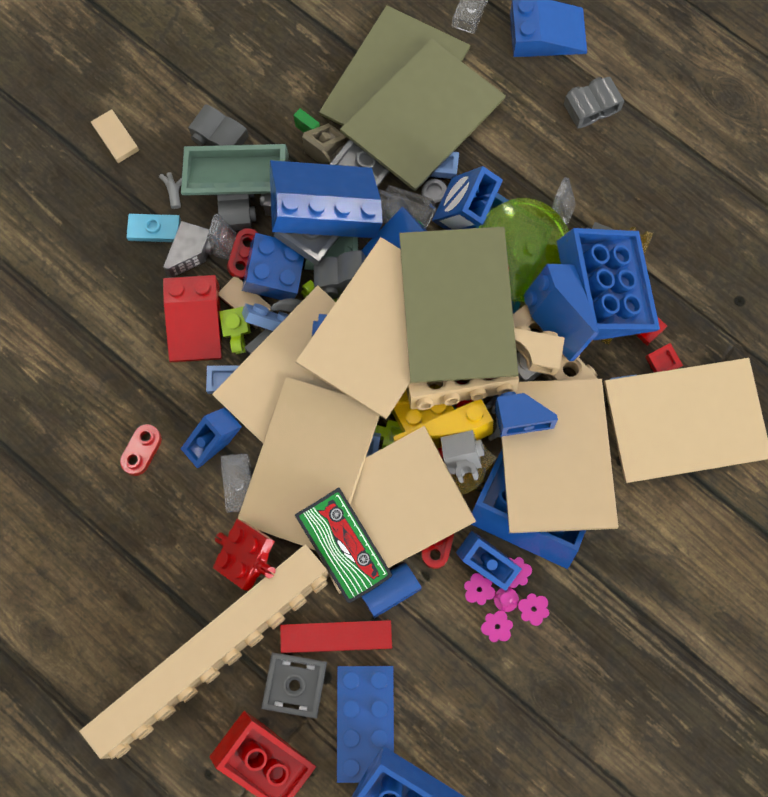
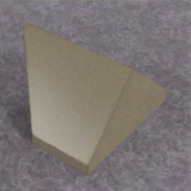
M329 123L304 132L302 136L304 153L319 164L329 165L346 145L347 137Z

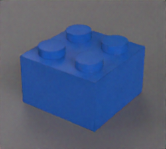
M255 233L250 245L242 291L279 300L294 299L298 294L304 257L275 237Z

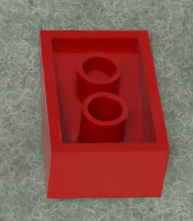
M216 275L163 278L169 362L222 359L221 320L219 314L220 285Z
M245 710L209 756L217 770L256 797H295L316 768L315 764Z

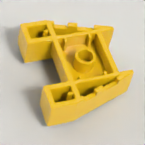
M431 385V386H429V387L432 388V389H439V388H441V387L438 386V385ZM405 390L392 410L403 432L393 437L394 442L423 426L426 427L436 448H442L441 437L473 430L476 440H480L493 434V419L482 399L473 401L455 410L452 405L445 404L435 405L426 410L410 409L407 391Z

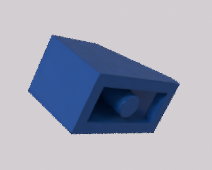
M506 392L497 397L494 407L501 437L554 429L558 421L557 414L525 393Z
M224 407L205 415L181 447V450L195 467L199 468L228 445L242 426L228 409Z
M473 531L469 533L456 551V554L464 563L505 591L522 570L520 566Z

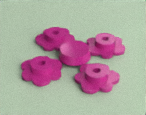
M517 557L515 560L509 558L520 566L522 570L506 591L500 588L495 593L494 588L491 587L492 581L484 578L480 573L473 574L470 581L464 584V588L467 590L465 598L468 602H477L479 605H484L486 600L494 597L496 607L501 610L497 611L494 615L491 613L487 614L485 617L486 622L481 626V632L489 636L491 642H497L498 639L500 641L509 640L511 636L510 629L513 627V623L511 620H507L505 612L513 611L517 605L518 609L522 612L521 619L523 621H530L534 626L540 625L543 618L549 616V610L546 608L548 606L546 597H536L535 594L531 593L527 596V599L519 601L518 594L512 589L516 588L519 584L526 585L528 582L527 577L532 573L531 566L524 564V560L521 557ZM532 607L536 608L535 612L531 610ZM495 625H499L500 628L495 629Z

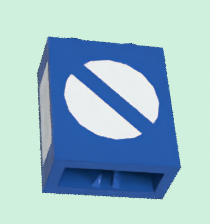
M484 166L452 177L432 221L445 230L470 229L483 225L503 179Z

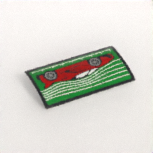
M339 487L295 514L296 519L348 603L355 601L392 577V573Z

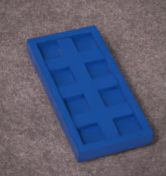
M338 666L337 783H360L368 767L383 746L394 752L393 666Z

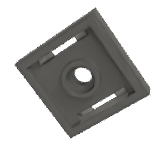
M272 653L261 709L317 719L327 662ZM290 663L306 664L307 668L290 666ZM293 680H297L300 683V688L297 691H292L289 687L290 682ZM283 703L300 705L299 709L283 707Z

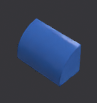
M405 562L390 570L392 573L391 578L361 596L374 618L421 590V585Z

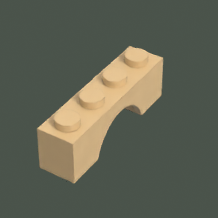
M516 326L514 328L516 350L525 358L528 370L556 375L560 369L565 338L559 337L557 333L552 331L538 333L531 331L526 326Z

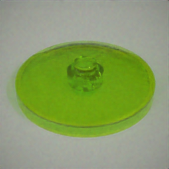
M516 198L492 209L487 214L483 225H480L479 228H505L511 301L525 303V292L547 264H561L557 240L568 233L569 229L560 215L547 204L530 198Z

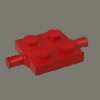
M236 519L228 537L224 533L216 535L219 538L215 537V542L223 546L218 554L213 568L238 587L249 591L261 574L268 579L274 576L272 573L276 572L275 568L267 564L269 552L275 542L273 539L240 519Z

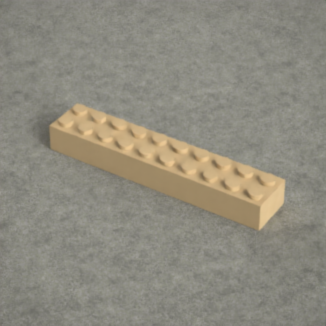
M306 544L275 569L276 572L272 573L274 575L272 578L268 579L265 577L79 731L100 759H113L115 757L119 759L131 749L129 744L138 738L142 740L154 730L152 725L160 719L164 721L176 711L175 705L181 701L186 703L198 693L196 688L204 682L206 684L212 682L220 675L218 670L223 665L228 664L230 666L242 656L241 650L247 645L250 647L255 646L264 638L262 633L269 627L275 629L285 620L284 614L290 609H293V611L298 610L307 602L305 597L312 591L318 593L328 584L326 580L330 576L327 569Z

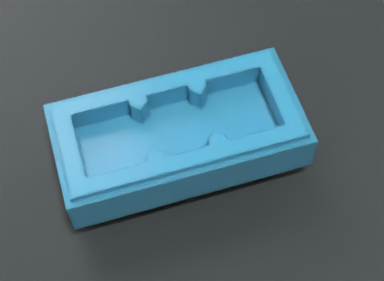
M129 214L126 238L128 241L173 242L180 226L181 218L179 215Z

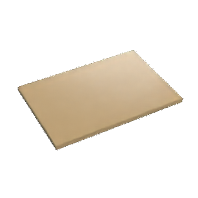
M380 237L306 345L296 363L384 419L388 418L409 386L410 370L401 251L398 247Z
M318 285L212 394L262 443H264L286 377L344 394L296 363V360L312 338L313 321H318L319 314L328 315L336 303Z
M749 358L604 381L625 483L768 460V437Z
M286 377L238 519L247 522L259 531L302 546L306 544L308 548L315 550L296 519L295 514L338 487L349 504L351 503L380 415L348 395Z
M602 379L518 382L516 394L525 393L557 414L558 421L554 429L501 437L509 533L618 529Z
M425 426L365 458L350 505L388 568L476 522ZM328 571V574H329V576H330L332 582L334 583V585H335V587H336L338 593L340 594V593H341L340 589L338 588L337 584L335 583L334 579L332 578V576L330 575V573H329V571Z

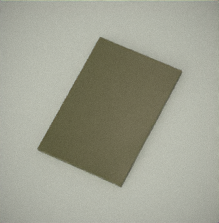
M386 5L322 106L319 115L343 126L431 39L460 61H463L470 49V45Z
M431 39L340 128V132L416 191L505 99L506 95Z
M489 227L399 233L410 383L518 376L505 228Z

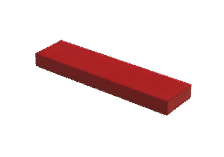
M391 620L280 625L281 653L392 649Z

